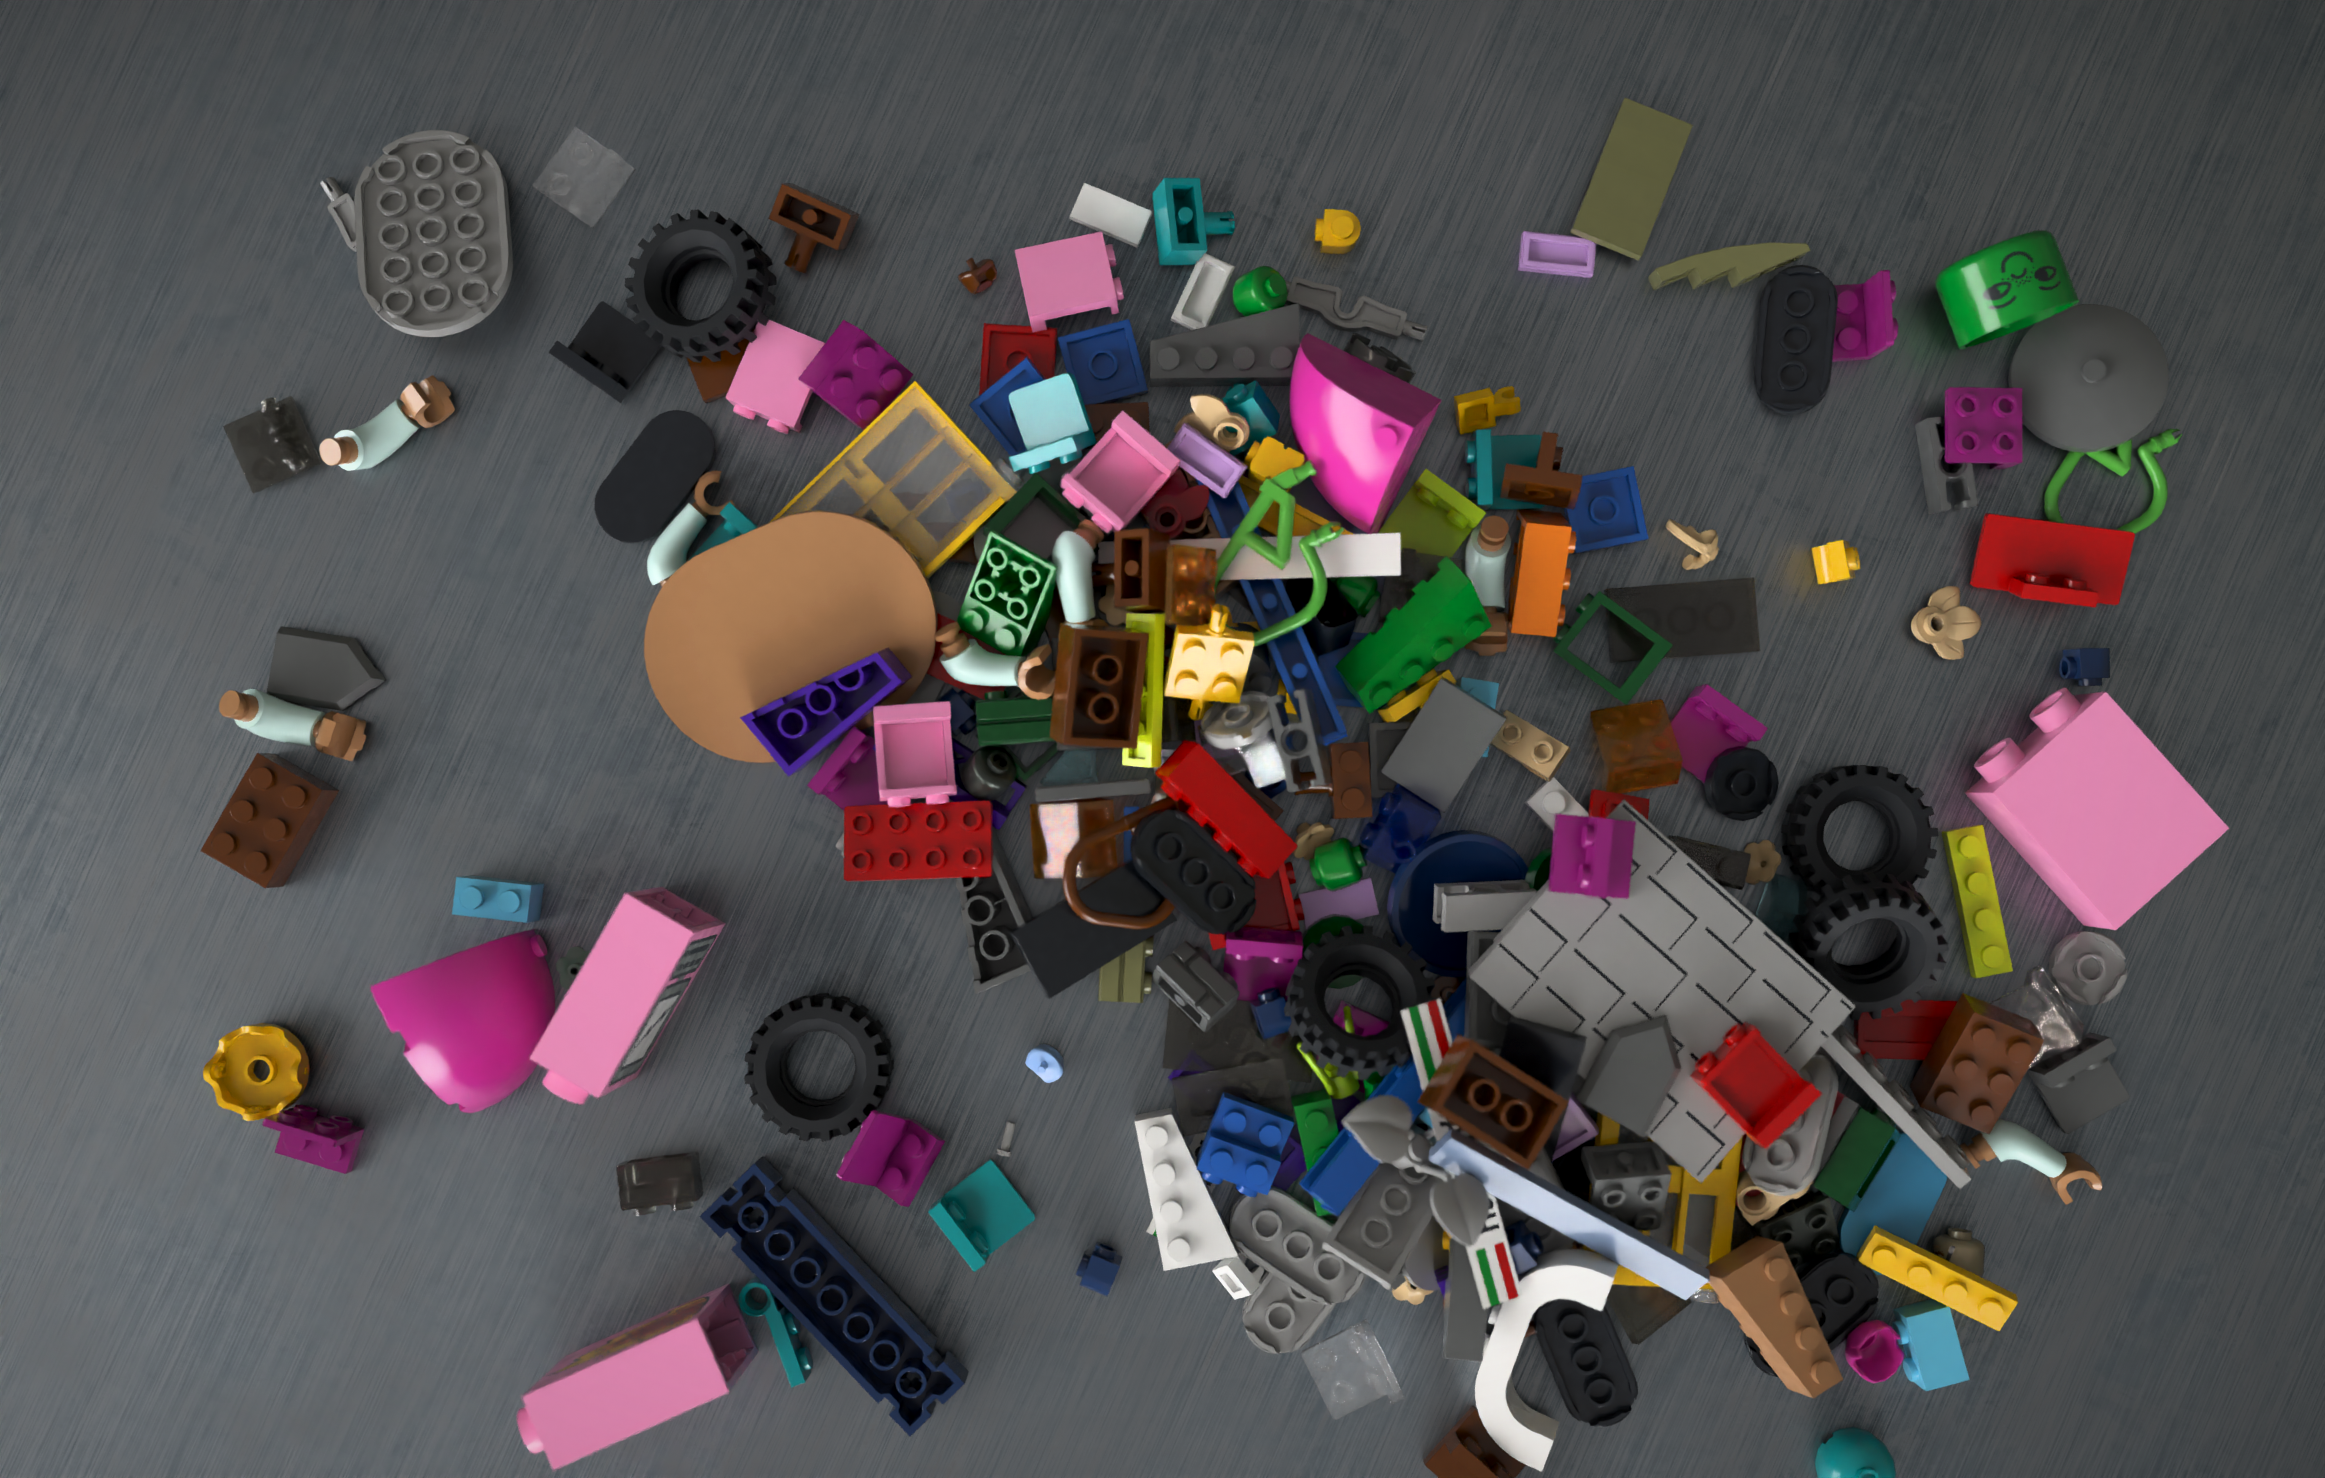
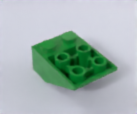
M991 530L956 622H958L963 631L1000 652L1010 656L1025 657L1038 646L1048 621L1058 566L1002 534Z

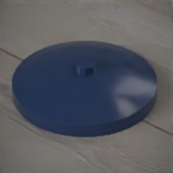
M1457 830L1429 839L1417 847L1404 860L1397 870L1390 887L1387 912L1389 925L1392 933H1394L1396 942L1400 948L1406 941L1413 946L1409 956L1414 961L1423 957L1427 963L1426 971L1445 977H1466L1468 931L1444 932L1441 929V923L1436 924L1433 921L1434 884L1525 880L1528 866L1520 855L1504 841L1481 831ZM1500 929V930H1480V931H1482V932H1498V933H1499L1502 929Z

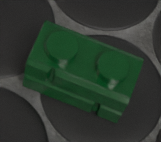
M1007 691L984 693L985 700H976L979 746L1055 741L1049 738L1053 705L1052 695L1046 699L1038 700L1029 697L1022 691V697L1007 698Z

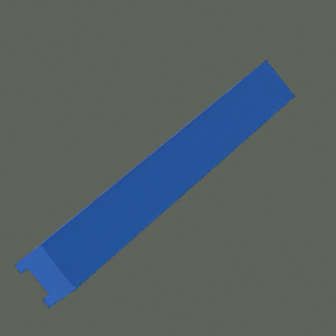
M1195 478L1197 485H1205ZM1239 482L1236 483L1225 499L1209 488L1210 496L1207 507L1221 538H1231L1250 510ZM1257 526L1253 532L1262 537L1260 530ZM1280 578L1239 580L1260 630L1296 614ZM1300 626L1267 642L1268 649L1300 722L1302 718L1299 699L1294 697L1293 691L1312 689L1324 745L1327 746L1347 737L1345 725L1302 627Z
M1466 978L1443 1005L1452 1042L1457 1034L1464 1037ZM1413 1054L1401 1068L1398 1065L1394 1066L1367 1099L1370 1100L1384 1095L1399 1098L1409 1107L1412 1113L1411 1124L1425 1108V1106L1418 1102L1423 1090ZM1344 1127L1300 1181L1299 1185L1322 1204L1321 1207L1324 1210L1338 1216L1381 1161L1373 1158L1363 1148L1355 1135Z

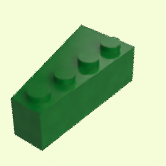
M1447 555L1437 564L1440 570L1428 582L1422 579L1412 589L1415 595L1400 610L1394 607L1385 616L1386 620L1383 627L1377 633L1369 632L1335 666L1347 689L1369 714L1389 702L1395 695L1417 682L1427 672L1449 659L1452 654L1473 639L1478 638L1491 627V623L1472 581Z

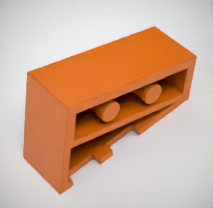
M1517 510L1516 520L1521 521L1518 543H1514L1513 555H1516L1514 575L1510 579L1507 612L1509 619L1508 628L1511 633L1556 637L1557 626H1563L1565 620V604H1561L1562 591L1568 590L1570 585L1571 569L1566 568L1568 553L1573 554L1575 550L1576 531H1571L1572 526L1559 512Z

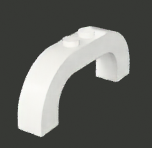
M1564 1249L1539 1256L1537 1266H1534L1523 1275L1517 1274L1523 1296L1503 1302V1304L1494 1305L1488 1323L1495 1326L1491 1335L1485 1333L1483 1360L1475 1385V1400L1481 1421L1492 1439L1506 1453L1541 1472L1560 1421L1531 1409L1521 1400L1513 1385V1368L1532 1315L1542 1304L1555 1299H1570L1602 1311L1614 1280L1618 1263L1591 1251Z

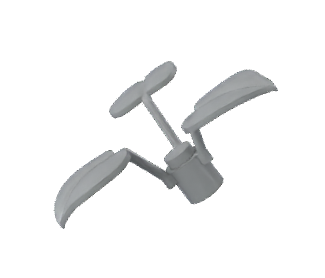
M1378 1096L1363 1102L1352 1110L1343 1120V1125L1355 1135L1363 1148L1373 1158L1384 1163H1392L1398 1169L1415 1167L1417 1173L1425 1172L1440 1177L1445 1181L1435 1184L1431 1189L1430 1201L1432 1210L1442 1227L1456 1241L1467 1247L1474 1245L1488 1218V1194L1481 1182L1470 1174H1459L1453 1179L1449 1172L1426 1165L1429 1159V1150L1431 1149L1428 1139L1435 1135L1433 1128L1420 1134H1414L1413 1131L1409 1130L1412 1122V1113L1402 1100L1394 1096Z

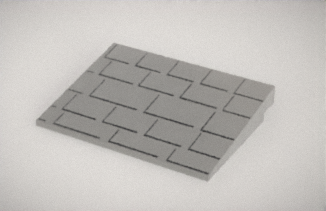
M1623 800L1607 819L1636 821L1629 899L1598 898L1580 894L1548 891V880L1493 939L1494 943L1470 967L1468 973L1470 978L1514 1017L1586 1036V1044L1577 1072L1584 1079L1589 1074L1612 1030L1666 1015L1681 1070L1646 1135L1702 1183L1745 1132L1690 1077L1696 1070V1062L1709 1051L1714 1053L1724 1043L1722 1038L1731 1027L1747 1022L1755 1025L1761 1031L1760 1035L1798 1073L1856 1006L1627 801Z

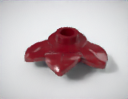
M1178 468L1140 513L1148 517L1151 529L1170 535V539H1173L1183 532L1186 522L1195 520L1204 513L1209 502V487L1197 485L1189 488L1184 474ZM1165 515L1175 517L1173 525L1169 527L1163 526L1161 519Z

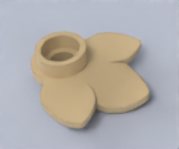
M1208 394L1193 395L1190 402L1194 412L1185 415L1174 428L1175 433H1178L1182 425L1188 423L1227 452L1243 446L1250 434L1249 424L1243 416L1230 412L1221 399ZM1225 426L1234 427L1237 429V432H1228Z
M1956 586L1943 587L1933 592L1929 598L1928 606L1920 609L1911 621L1913 635L1924 643L1932 644L1937 654L1947 660L1963 658L1964 645L1962 640L1976 635L1981 627L1979 615L1969 607L1960 606V589Z

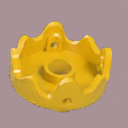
M269 1023L243 1026L223 1036L218 1042L219 1046L215 1055L206 1063L203 1069L204 1080L212 1086L218 1105L224 1109L241 1114L243 1116L242 1119L246 1121L263 1119L292 1106L303 1094L308 1083L310 1071L309 1058L300 1040L289 1030ZM258 1060H263L269 1065L270 1073L266 1080L257 1078L254 1073V1065Z

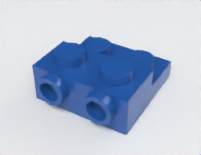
M1223 1092L1197 1154V1170L1202 1171V1178L1208 1182L1221 1184L1223 1180L1237 1184L1236 1189L1246 1196L1256 1197L1258 1192L1268 1195L1281 1164L1280 1156L1293 1128L1294 1117Z

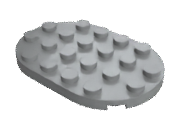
M428 130L412 133L385 146L382 149L384 154L371 167L366 165L358 180L354 196L358 279L364 297L378 316L387 324L399 331L414 336L442 337L462 332L481 322L498 306L506 294L513 271L508 190L504 175L496 160L487 149L484 150L481 146L472 142L470 137L445 130Z

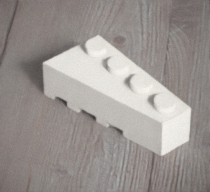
M1172 1108L1135 1115L1136 1132L1164 1271L1237 1257V1247L1207 1186L1206 1180L1202 1178L1201 1171L1197 1170L1196 1160Z

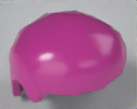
M1870 1320L1863 1322L1848 1334L1845 1346L1846 1360L1850 1367L1863 1379L1873 1384L1886 1381L1898 1370L1904 1359V1352L1897 1343L1900 1336L1884 1321Z

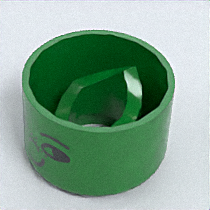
M2047 230L2024 233L1981 249L1944 268L1935 279L1937 293L1959 349L1974 347L2019 331L2052 317L2079 302L2056 239Z

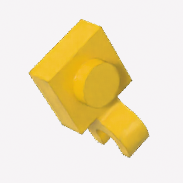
M1513 386L1500 388L1494 395L1489 387L1454 396L1456 427L1460 435L1496 426L1497 416L1512 415L1521 411L1520 398L1515 397Z

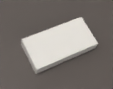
M1084 183L1070 214V220L1098 232L1102 231L1103 234L1138 248L1152 216V211Z
M1205 253L1196 263L1173 312L1171 321L1190 330L1209 326L1234 273L1235 266Z

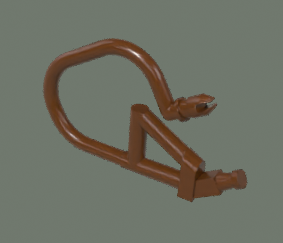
M1166 794L1167 797L1083 836L1074 844L1064 864L1062 881L1065 898L1071 909L1079 917L1096 925L1147 929L1163 922L1172 913L1175 907L1166 898L1158 909L1144 916L1093 910L1082 901L1078 894L1076 875L1079 861L1089 848L1125 831L1130 830L1133 835L1139 822L1150 813L1162 809L1186 813L1189 807L1181 799L1175 801Z

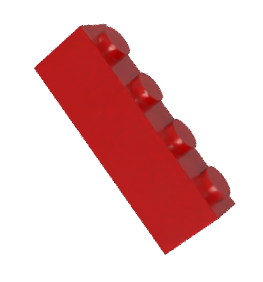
M1184 740L1155 772L1163 781L1160 786L1162 790L1175 801L1181 799L1189 807L1186 813L1201 827L1206 825L1214 833L1212 838L1226 852L1231 850L1239 858L1237 863L1251 877L1258 875L1269 879L1298 847L1199 743Z

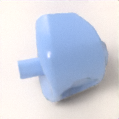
M1040 1044L1028 1053L1025 1062L1027 1067L1039 1075L1044 1082L1051 1083L1062 1076L1064 1060L1055 1048L1047 1044Z

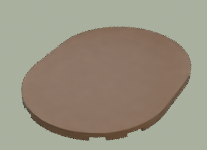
M813 510L794 513L776 519L696 555L671 575L655 598L648 616L644 637L646 670L654 694L671 721L693 741L716 754L734 760L755 763L776 762L740 717L886 648H890L912 675V678L878 706L905 704L916 692L931 665L936 645L934 634L937 632L938 627L937 608L933 591L921 565L901 541L896 540L888 532L878 527L877 524L853 514ZM873 710L853 727L864 730L873 726ZM852 728L848 730L838 740L845 738L848 735V733L852 730Z

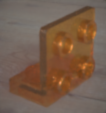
M1169 544L1167 546L1165 622L1167 625L1201 626L1210 624L1213 606L1217 605L1215 599V577L1218 572L1216 549Z
M1659 699L1591 712V723L1604 762L1601 783L1603 791L1627 793L1678 784L1683 759L1663 700Z

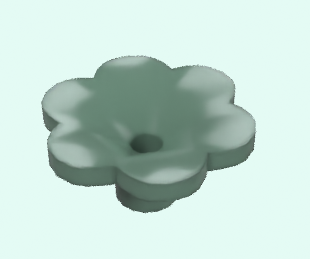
M575 946L567 951L565 957L558 959L556 969L561 974L559 982L565 989L571 988L592 950L584 951L583 948Z

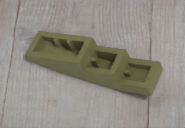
M1760 243L1731 246L1695 254L1658 267L1648 276V279L1654 291L1687 276L1692 289H1696L1727 275L1732 288H1735L1801 259L1810 251L1807 243Z

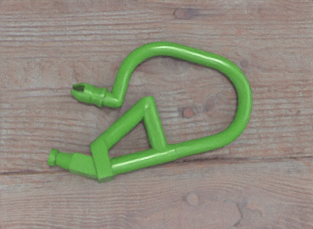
M2167 429L2156 437L2148 438V441L2138 448V455L2153 483V499L2150 507L2142 516L2117 528V530L2131 531L2136 534L2154 523L2162 513L2167 501L2168 486L2165 474L2154 454H2159L2163 449L2178 443L2182 434L2173 437L2172 433L2180 431L2179 429ZM2132 439L2117 446L2115 454L2109 450L2085 453L2069 451L2046 489L2044 508L2047 520L2065 523L2059 512V493L2084 454L2123 477L2131 468Z
M1311 460L1305 462V465L1291 468L1271 479L1266 478L1259 488L1262 491L1231 537L1230 542L1210 570L1204 582L1202 601L1209 622L1211 621L1213 606L1216 605L1215 594L1217 585L1241 547L1247 545L1281 570L1289 563L1291 559L1296 497L1287 490L1300 484L1308 476L1317 474V470ZM1274 500L1280 504L1276 547L1253 532ZM1331 521L1317 530H1311V534L1300 539L1299 547L1313 576L1314 589L1312 597L1300 612L1259 632L1253 633L1254 646L1265 644L1306 624L1319 612L1326 597L1327 578L1314 547L1320 548L1322 544L1338 538L1344 531V527L1336 532L1332 528L1342 525L1341 522Z

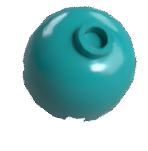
M1855 1427L1838 1429L1832 1433L1834 1436L1826 1444L1822 1443L1818 1448L1815 1460L1817 1478H1896L1895 1462L1885 1444L1868 1430Z

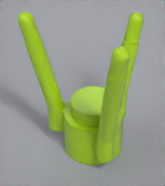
M1345 1006L1343 1008L1345 1029L1347 1032L1355 1034L1351 1008ZM1299 1042L1297 1044L1298 1049L1300 1048L1302 1042ZM1299 1049L1305 1060L1324 1084L1329 1096L1332 1095L1334 1099H1341L1352 1095L1359 1089L1358 1072L1348 1071L1345 1078L1337 1076V1066L1327 1063L1323 1070L1316 1065L1317 1060L1311 1052L1304 1055Z

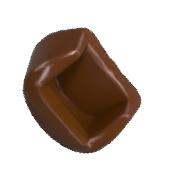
M973 258L966 260L970 270L960 273L958 280L971 294H978L989 288L997 277V270L993 260L983 259L977 264Z

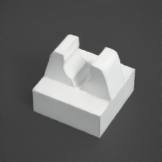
M1241 1252L1238 1253L1237 1257L1222 1260L1211 1270L1234 1300L1252 1295L1260 1286L1259 1280L1264 1273V1269L1260 1266L1249 1271L1245 1266L1247 1257Z

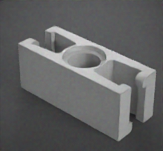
M1525 880L1434 884L1433 921L1436 924L1441 923V929L1444 932L1500 930L1512 920L1538 891L1534 888H1529V884Z

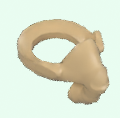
M1672 519L1668 520L1665 525L1666 528L1678 539L1700 553L1698 557L1691 554L1686 556L1682 562L1684 569L1696 570L1716 559L1719 550L1716 530L1710 529L1698 533L1692 526L1685 527Z

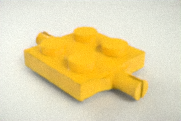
M1219 605L1213 606L1210 624L1201 626L1177 624L1163 685L1164 696L1191 699L1188 716L1193 720H1196V715L1198 720L1203 719L1208 701L1238 704L1240 702L1255 640L1253 632L1234 631L1225 626L1229 608L1221 605V610Z

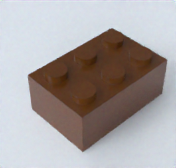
M1060 624L1049 738L1062 745L1137 749L1148 633L1134 628Z
M257 753L200 851L263 888L284 887L339 790L277 754Z
M1962 993L1911 1082L1910 1088L1921 1108L1990 1134L2045 1040L2032 1020Z
M1458 1034L1418 1100L1426 1108L1528 1170L1569 1103L1568 1100L1480 1044Z

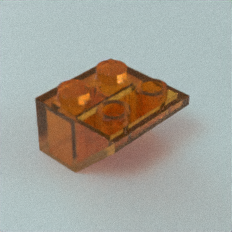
M1094 798L1029 804L1034 878L1063 879L1064 864L1074 844L1083 836L1115 822L1113 800ZM1116 836L1092 846L1084 853L1078 864L1076 879L1101 877L1117 867Z

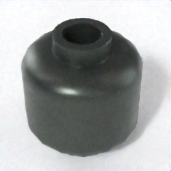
M993 745L982 746L965 762L961 771V780L965 789L977 799L984 801L995 800L1013 784L1017 775L1016 764L1010 754L1004 749Z

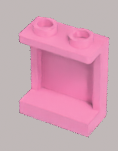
M1102 231L1015 250L1032 333L1047 330L1045 320L1105 307H1110L1112 315L1119 313L1118 300L1124 299L1120 277L1112 278L1110 267L1116 266L1112 244L1105 245Z
M771 320L768 321L766 326L758 322L753 332L757 338L752 343L749 341L725 398L734 405L733 412L745 418L754 420L755 415L769 420L767 426L776 431L788 434L791 429L800 433L802 428L800 420L813 391L798 380V378L825 343Z
M1122 410L1112 421V427L1073 471L1070 474L1066 473L1062 478L1061 487L1064 489L1062 494L1075 507L1080 508L1083 505L1093 514L1091 517L1092 521L1106 533L1112 530L1115 533V531L1124 530L1178 470L1181 460Z
M950 701L873 707L879 800L888 801V807L910 806L911 799L926 798V804L948 803L949 796L957 794L950 724Z

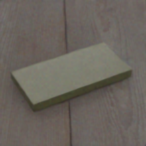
M1624 98L1570 233L1639 260L1644 252L1693 125Z

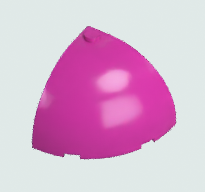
M1307 333L1302 338L1294 361L1289 393L1290 419L1298 452L1304 455L1305 461L1303 465L1309 460L1313 462L1317 474L1310 475V478L1326 501L1355 527L1367 534H1377L1387 518L1442 400Z
M534 929L511 934L469 948L370 986L391 1033L399 1031L406 1043L403 1053L417 1074L448 1105L458 1103L460 1111L464 1113L479 1112L508 1097L526 1081L538 1065V1063L529 1058L555 1015V991L552 976L545 959L547 955L546 944L539 934H535Z

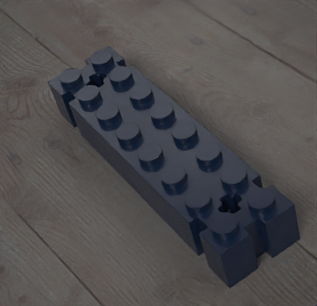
M762 1156L732 1184L739 1191L738 1193L730 1187L699 1217L719 1238L728 1232L736 1240L737 1243L731 1250L878 1404L886 1398L893 1405L889 1416L910 1437L932 1416L936 1406L934 1400L937 1398L944 1404L965 1384L969 1371L949 1350L941 1356L934 1349L938 1340L934 1334L794 1188L786 1194L777 1185L783 1177ZM759 1207L763 1214L756 1219L751 1212ZM909 1372L911 1374L916 1372L920 1375V1379L913 1378L910 1380L907 1378Z

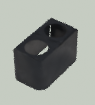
M1326 577L1327 592L1322 607L1316 616L1301 626L1310 647L1318 656L1349 645L1358 618L1356 609L1329 577ZM1288 578L1285 590L1295 613L1300 612L1309 603L1314 589L1313 578Z

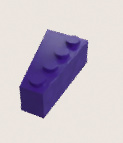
M886 648L740 718L789 777L807 766L868 715L874 706L880 705L910 680L912 675L890 648Z

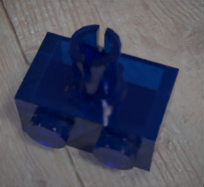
M1399 783L1392 793L1387 792L1379 805L1380 813L1373 823L1369 822L1366 824L1360 836L1364 859L1395 874L1401 864H1406L1413 860L1411 855H1416V848L1427 841L1441 819V813L1438 808Z

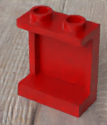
M1283 863L1269 879L1254 875L1253 879L1256 889H1254V899H1257L1256 908L1251 919L1244 927L1289 931L1300 930L1298 921L1305 920L1300 898L1293 899L1290 885L1296 883L1292 863ZM1208 933L1212 950L1226 947V933L1220 935Z
M1744 1022L1742 1025H1734L1724 1034L1722 1038L1724 1043L1714 1053L1709 1051L1696 1062V1070L1690 1077L1754 1143L1767 1149L1822 1093L1811 1082L1804 1080L1760 1035L1761 1031L1755 1025Z

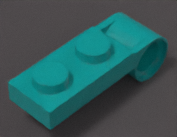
M754 1276L739 1294L740 1308L744 1313L752 1317L766 1316L791 1388L803 1384L811 1374L810 1369L813 1368V1360L808 1347H802L798 1336V1333L801 1332L799 1320L757 1276ZM758 1287L763 1289L767 1294V1302L758 1303L754 1301L751 1296V1288Z

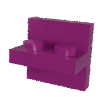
M1555 814L1548 891L1598 898L1629 899L1636 821Z

